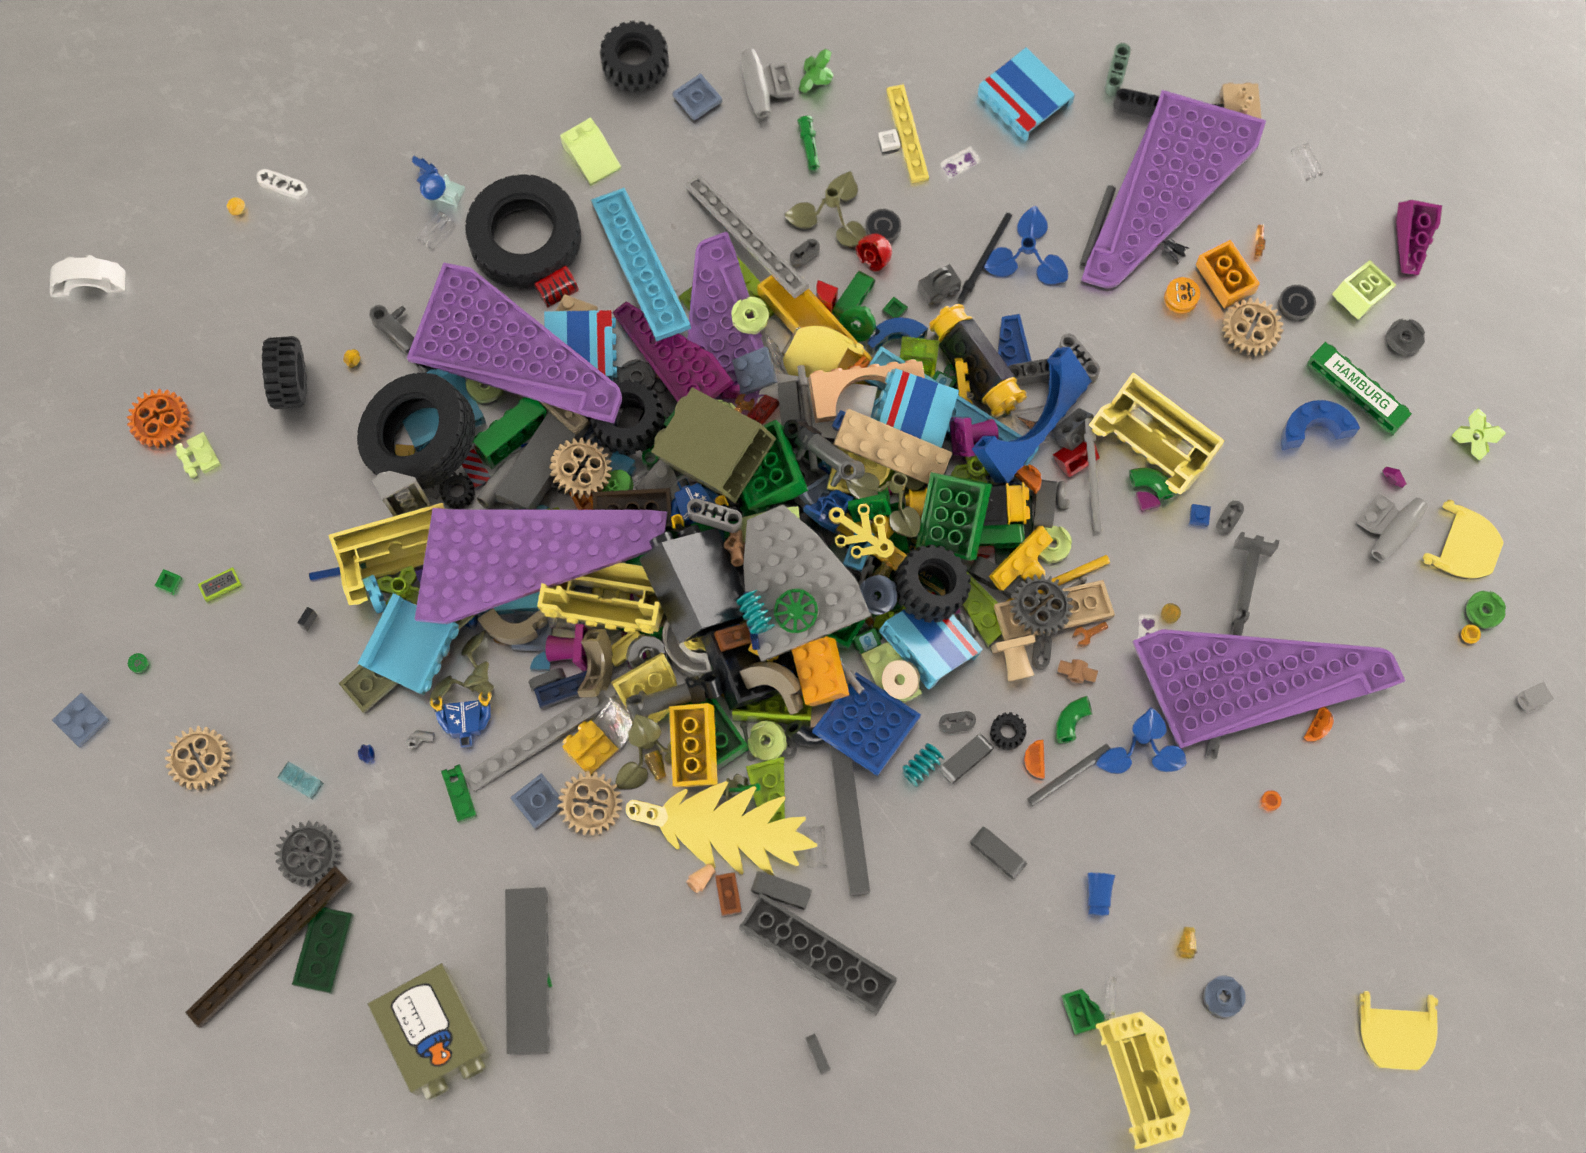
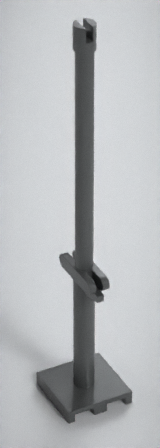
M1241 532L1235 540L1233 548L1248 551L1249 553L1236 613L1232 618V623H1234L1232 635L1242 636L1244 624L1249 619L1250 612H1248L1260 555L1271 557L1277 550L1280 540H1275L1274 543L1265 542L1264 537L1256 535L1254 539L1244 537L1245 532ZM1221 736L1210 739L1206 757H1210L1212 750L1214 751L1212 759H1217Z

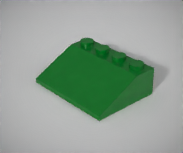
M776 419L764 425L776 440L743 490L749 510L791 500L808 491L789 438L784 434L783 426Z
M931 472L915 548L922 545L925 547L927 545H935V548L942 546L945 547L944 550L954 552L953 555L956 557L959 556L961 559L969 561L976 560L992 484Z

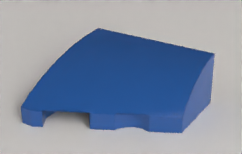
M836 489L830 492L828 496L819 498L816 503L810 506L808 504L805 505L803 511L815 522L835 533L840 524H833L830 521V510L839 507L846 516L849 511L848 501H852L854 498ZM839 512L833 513V517L838 518L840 516Z

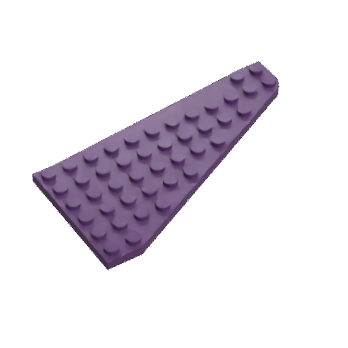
M1162 90L1153 116L1087 261L1081 281L1103 288H1113L1119 285L1257 150L1266 120Z
M726 231L704 239L696 248L689 314L691 329L688 330L687 339L712 353L734 381L732 385H739L732 360L765 347L761 331L756 335L746 334L739 331L732 323L733 306L737 301L747 299L749 294L734 246ZM753 312L745 314L748 319L754 318ZM760 389L745 396L740 392V398L722 399L721 394L714 399L732 403L738 412L757 421L753 417L756 406L761 408L757 404V400L764 395H759Z
M443 262L408 353V362L433 367L593 419L611 423L615 422L622 402V394L617 384L472 268Z
M433 508L415 620L419 622L449 624L539 592L542 583L550 588L646 554L652 550L649 541L665 533L668 514L665 511L451 510Z
M1161 629L1133 640V645L1177 746L1181 749L1198 742L1382 691L1406 681L1394 655L1390 651L1379 647Z

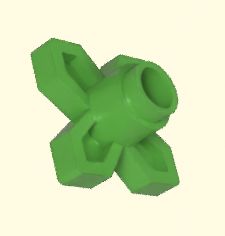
M824 49L819 52L816 58L811 56L805 60L803 69L807 73L800 81V91L804 93L809 91L814 83L819 86L828 85L831 82L833 73L826 67L830 61L831 51Z

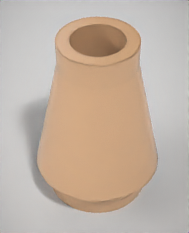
M707 864L688 876L689 879L686 883L695 893L703 891L716 871L710 864Z

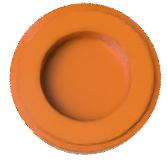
M1269 790L1261 796L1260 802L1265 810L1274 811L1280 807L1282 799L1279 793Z

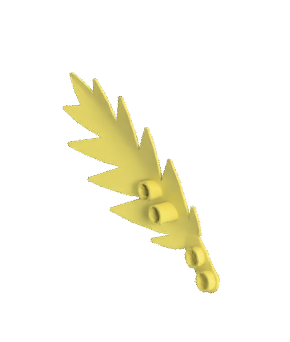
M727 781L709 787L688 798L683 803L681 802L688 793V789H684L672 796L664 806L639 800H631L626 805V814L629 818L660 826L663 835L676 849H680L678 837L705 864H710L714 869L716 866L711 843L739 874L744 873L739 853L740 848L759 868L773 876L774 872L765 849L781 860L798 866L799 863L793 851L806 850L818 846L817 843L807 836L796 831L806 820V817H790L768 823L786 799L785 796L771 800L743 815L756 790L755 786L734 796L716 810L715 808L728 785Z

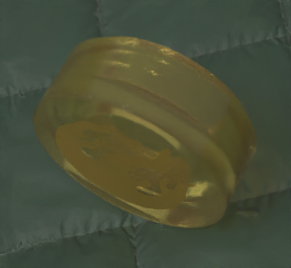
M1173 603L1166 604L1161 610V618L1166 623H1175L1181 616L1180 608Z

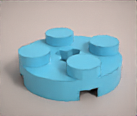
M373 574L364 578L363 582L376 613L379 614L384 612L387 605Z

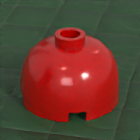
M876 233L869 234L858 241L856 254L862 264L866 262L870 265L868 269L876 272L882 270L890 262L892 247L889 241L882 235Z

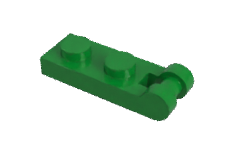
M455 765L450 770H441L457 822L460 823L477 817L461 765ZM457 775L458 781L451 782L450 778Z

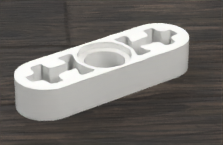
M268 169L260 170L257 173V180L263 188L297 200L303 199L307 195L305 184L299 180ZM280 181L287 182L283 188L277 187V184ZM299 188L302 189V191H298L297 193H296L295 190H294V189L299 190Z

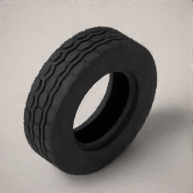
M527 174L501 178L484 188L476 196L474 202H472L465 221L466 238L478 268L487 277L489 276L491 280L507 287L511 286L520 289L535 288L534 283L564 266H567L569 269V266L576 259L575 256H577L580 248L581 229L576 207L566 191L549 179ZM530 209L547 216L553 223V231L549 240L536 251L526 254L511 253L501 248L494 240V233L499 222L506 215L514 211Z
M412 373L389 382L373 396L360 419L357 431V445L362 461L374 474L378 475L381 472L392 471L415 477L422 490H426L448 479L467 458L474 441L475 416L468 400L447 380L431 373ZM424 408L437 409L439 424L431 442L424 449L413 455L397 456L394 450V439L401 423L417 410Z

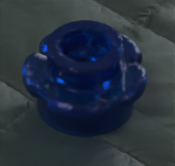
M370 744L361 745L358 750L359 759L365 763L374 760L375 753Z

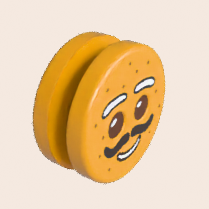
M1175 278L1167 286L1164 295L1165 303L1175 313H1189L1197 306L1200 298V288L1190 278Z

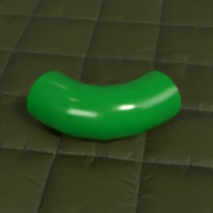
M1148 467L1129 470L1130 481L1134 488L1139 486L1152 488L1156 492L1159 501L1168 500L1177 495L1169 490V485L1165 483L1169 478L1159 470Z
M1088 696L1070 702L1061 711L1056 723L1058 743H1069L1077 739L1075 732L1077 723L1082 718L1092 715Z

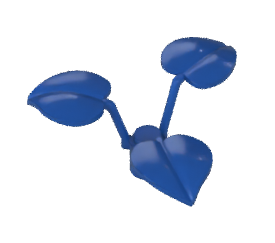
M1037 206L1028 209L1018 222L1017 230L1023 239L1021 240V248L1018 249L1016 255L1013 256L1012 251L1006 247H999L992 251L984 266L985 270L992 275L1007 277L1017 270L1018 264L1015 259L1018 258L1021 252L1028 255L1034 253L1041 263L1037 268V276L1041 282L1053 285L1068 280V269L1060 257L1050 254L1043 261L1038 254L1035 238H1041L1046 234L1048 223Z
M1150 707L1133 724L1132 730L1135 736L1132 737L1133 741L1129 752L1127 753L1123 747H1115L1102 754L1096 763L1099 768L1110 773L1118 774L1127 771L1132 765L1130 756L1133 753L1136 741L1141 744L1151 743L1154 752L1157 754L1153 757L1152 763L1160 771L1173 772L1180 770L1186 766L1187 761L1184 751L1178 746H1165L1161 751H1158L1153 739H1160L1165 735L1166 724L1161 715Z

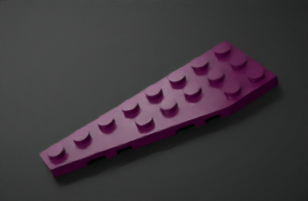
M624 302L612 312L677 402L682 397L687 396L692 387L712 398H716L734 383L712 353L689 341L678 333L656 342L642 310L629 302Z

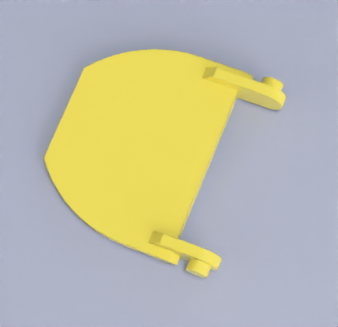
M807 326L798 329L783 357V363L788 375L798 376L797 367L804 365L806 377L809 378L810 374H813L814 371L823 370L824 372H831V370L838 368L848 348L862 355L864 346L860 343L854 344L853 340L834 329L824 326Z
M1447 500V502L1443 503L1442 507L1456 514L1440 558L1425 553L1423 555L1424 563L1428 565L1434 564L1437 568L1462 578H1481L1492 574L1504 543L1501 535L1494 525L1482 515L1461 505L1454 504L1453 500Z
M1364 991L1360 993L1359 999L1363 1002V1005H1361V1036L1370 1058L1379 1068L1419 1070L1429 1060L1436 1045L1437 1009H1435V1006H1438V998H1434V995L1427 996V1012L1370 1009V992Z

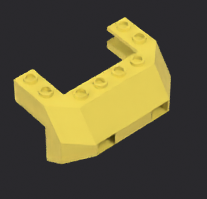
M1135 373L1131 374L1113 401L1101 407L1089 424L1093 428L1092 431L1098 436H1106L1114 432L1120 441L1129 443L1132 446V450L1136 453L1145 455L1149 463L1157 464L1161 467V471L1165 475L1172 476L1165 483L1169 485V490L1175 494H1182L1191 487L1221 449L1225 441ZM1139 407H1143L1145 410L1151 413L1153 417H1149L1147 414L1141 411ZM1184 438V439L1187 440L1189 443H1191L1192 445H1194V447H1193V448L1189 447L1187 444H1185V443L1182 441V439Z
M443 503L329 535L340 567L342 587L349 606L353 604L358 605L368 600L367 590L363 582L364 578L374 574L375 578L378 579L385 575H394L409 566L416 568L417 566L424 565L432 509H445Z
M618 563L550 588L542 583L537 605L546 617L567 619L566 622L571 624H578V621L586 622L585 625L590 627H597V624L604 625L605 629L608 630L623 628L624 632L627 633L641 631L653 634V632H658L664 613L643 566ZM575 586L592 587V594L575 592ZM630 594L643 596L642 599H639V602L629 600Z
M1142 1012L1110 1019L1095 1025L1096 1029L1100 1030L1103 1041H1100L1101 1045L1107 1044L1133 1128L1128 1130L1129 1133H1133L1136 1145H1134L1135 1150L1181 1137L1190 1114V1108L1164 1029Z

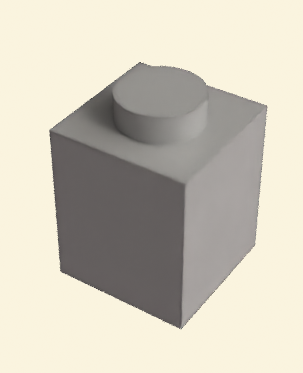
M1544 682L1524 690L1518 695V702L1527 713L1548 704L1554 699Z

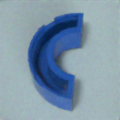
M1326 400L1310 401L1299 406L1289 417L1281 434V448L1286 450L1300 447L1305 440V430L1313 426H1321L1333 433L1336 440L1354 437L1360 427L1355 417L1343 406Z

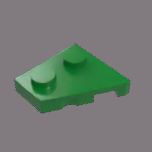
M1083 989L1062 995L1075 1035L1096 1029L1095 1025L1111 1019L1110 1017L1107 1018L1100 1010V1007L1090 1000L1089 995Z

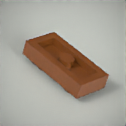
M746 623L714 633L721 652L752 643L756 640L754 634L751 637Z
M735 872L716 875L722 916L742 913Z

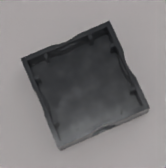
M731 624L711 630L701 638L713 670L719 674L723 694L730 710L781 695L777 689L770 685L746 688L739 671L753 663L762 662L758 655L748 650L751 643L721 652L714 633L740 624ZM791 650L779 655L777 660H773V663L785 665L791 669L799 680Z

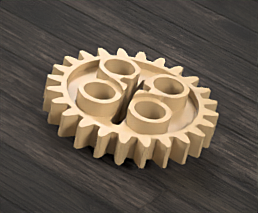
M1249 298L1247 303L1242 299L1240 304L1235 302L1233 307H1229L1222 322L1225 325L1222 331L1226 332L1224 338H1230L1228 344H1235L1233 349L1239 347V353L1246 350L1247 355L1253 351L1254 356H1257L1258 351L1264 355L1266 350L1270 352L1272 346L1276 347L1277 341H1280V335L1283 333V329H1281L1283 322H1279L1281 316H1276L1278 310H1271L1272 304L1267 307L1265 306V300L1261 304L1259 303V298L1255 302H1252V299ZM1260 314L1249 340H1246L1247 333L1256 315ZM1261 321H1266L1268 325H1264ZM1254 336L1260 337L1261 340L1255 339Z
M573 438L571 444L566 440L564 446L560 444L558 450L555 449L554 456L550 460L552 463L549 468L553 469L550 476H556L553 483L559 482L558 489L564 487V494L571 491V497L577 493L579 499H581L583 494L589 498L590 493L602 492L603 486H607V480L611 478L609 473H611L612 468L608 467L611 460H605L608 457V453L602 454L604 448L597 449V442L592 446L590 445V439L584 443L583 438H580L579 442ZM577 453L581 458H576L573 454ZM589 455L590 458L587 460L584 468H582L576 480L572 481L585 457ZM590 463L596 464L598 468L591 467ZM564 468H569L572 473H567ZM580 478L587 479L588 483L582 482Z
M197 726L196 731L190 727L188 734L181 731L183 737L175 736L177 742H170L173 748L166 750L171 754L165 757V760L170 762L165 767L172 769L168 774L171 777L174 776L173 781L179 782L181 787L186 785V788L191 790L193 785L197 791H199L200 785L204 789H207V783L214 786V779L221 781L220 773L226 775L223 768L230 767L226 763V760L231 759L226 754L231 751L228 747H225L228 744L227 741L222 740L223 736L221 734L217 735L214 729L210 732L208 727H205L203 731L200 726ZM206 741L205 747L199 749V744ZM190 744L193 745L195 752L200 755L199 759L205 766L206 773H204L202 766L196 761L197 757L189 747ZM188 751V756L185 759H181L182 753ZM215 757V762L212 765H208V760ZM193 768H198L197 773L190 776V771Z
M587 771L585 777H583L580 772L578 773V779L574 776L571 777L572 784L567 781L565 782V786L568 789L561 788L560 791L564 796H559L558 799L563 801V803L558 804L557 807L563 808V811L559 815L566 816L562 822L569 821V829L573 826L576 827L575 833L581 829L583 836L586 835L587 831L593 836L596 830L600 835L602 827L608 831V823L610 825L615 824L612 818L618 819L620 817L616 811L622 810L621 807L617 806V804L622 802V799H617L621 792L614 791L617 785H610L611 778L607 781L604 780L605 774L599 778L597 777V771L594 772L593 776H590L589 771ZM583 787L586 789L587 795L584 797L578 795L577 789ZM598 791H603L606 794L605 800L597 798ZM573 799H577L582 802H587L589 799H591V803L607 805V808H603L598 805H593L591 808H589L587 803H576L573 802ZM574 807H581L583 815H575ZM595 810L602 813L603 817L601 820L594 818L593 812Z

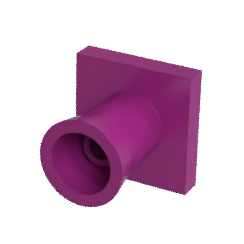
M968 417L950 418L952 454L955 456H975L972 448L982 436H996L997 439L999 438L998 427L993 419L972 424L971 418Z
M576 624L575 638L548 635L546 640V657L548 662L573 659V663L582 672L587 671V656L581 641L588 628L584 624Z

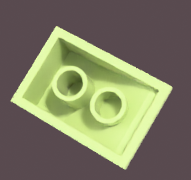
M592 118L585 120L560 135L563 148L590 186L621 168Z
M1369 260L1346 278L1332 295L1351 315L1359 320L1386 296L1396 284Z
M889 642L861 655V662L871 681L885 690L882 684L884 668L890 662L899 659L903 660ZM902 674L898 675V682L902 685L904 684L905 677ZM918 688L917 692L914 693L912 696L898 700L905 703L919 695H922V692L920 688Z

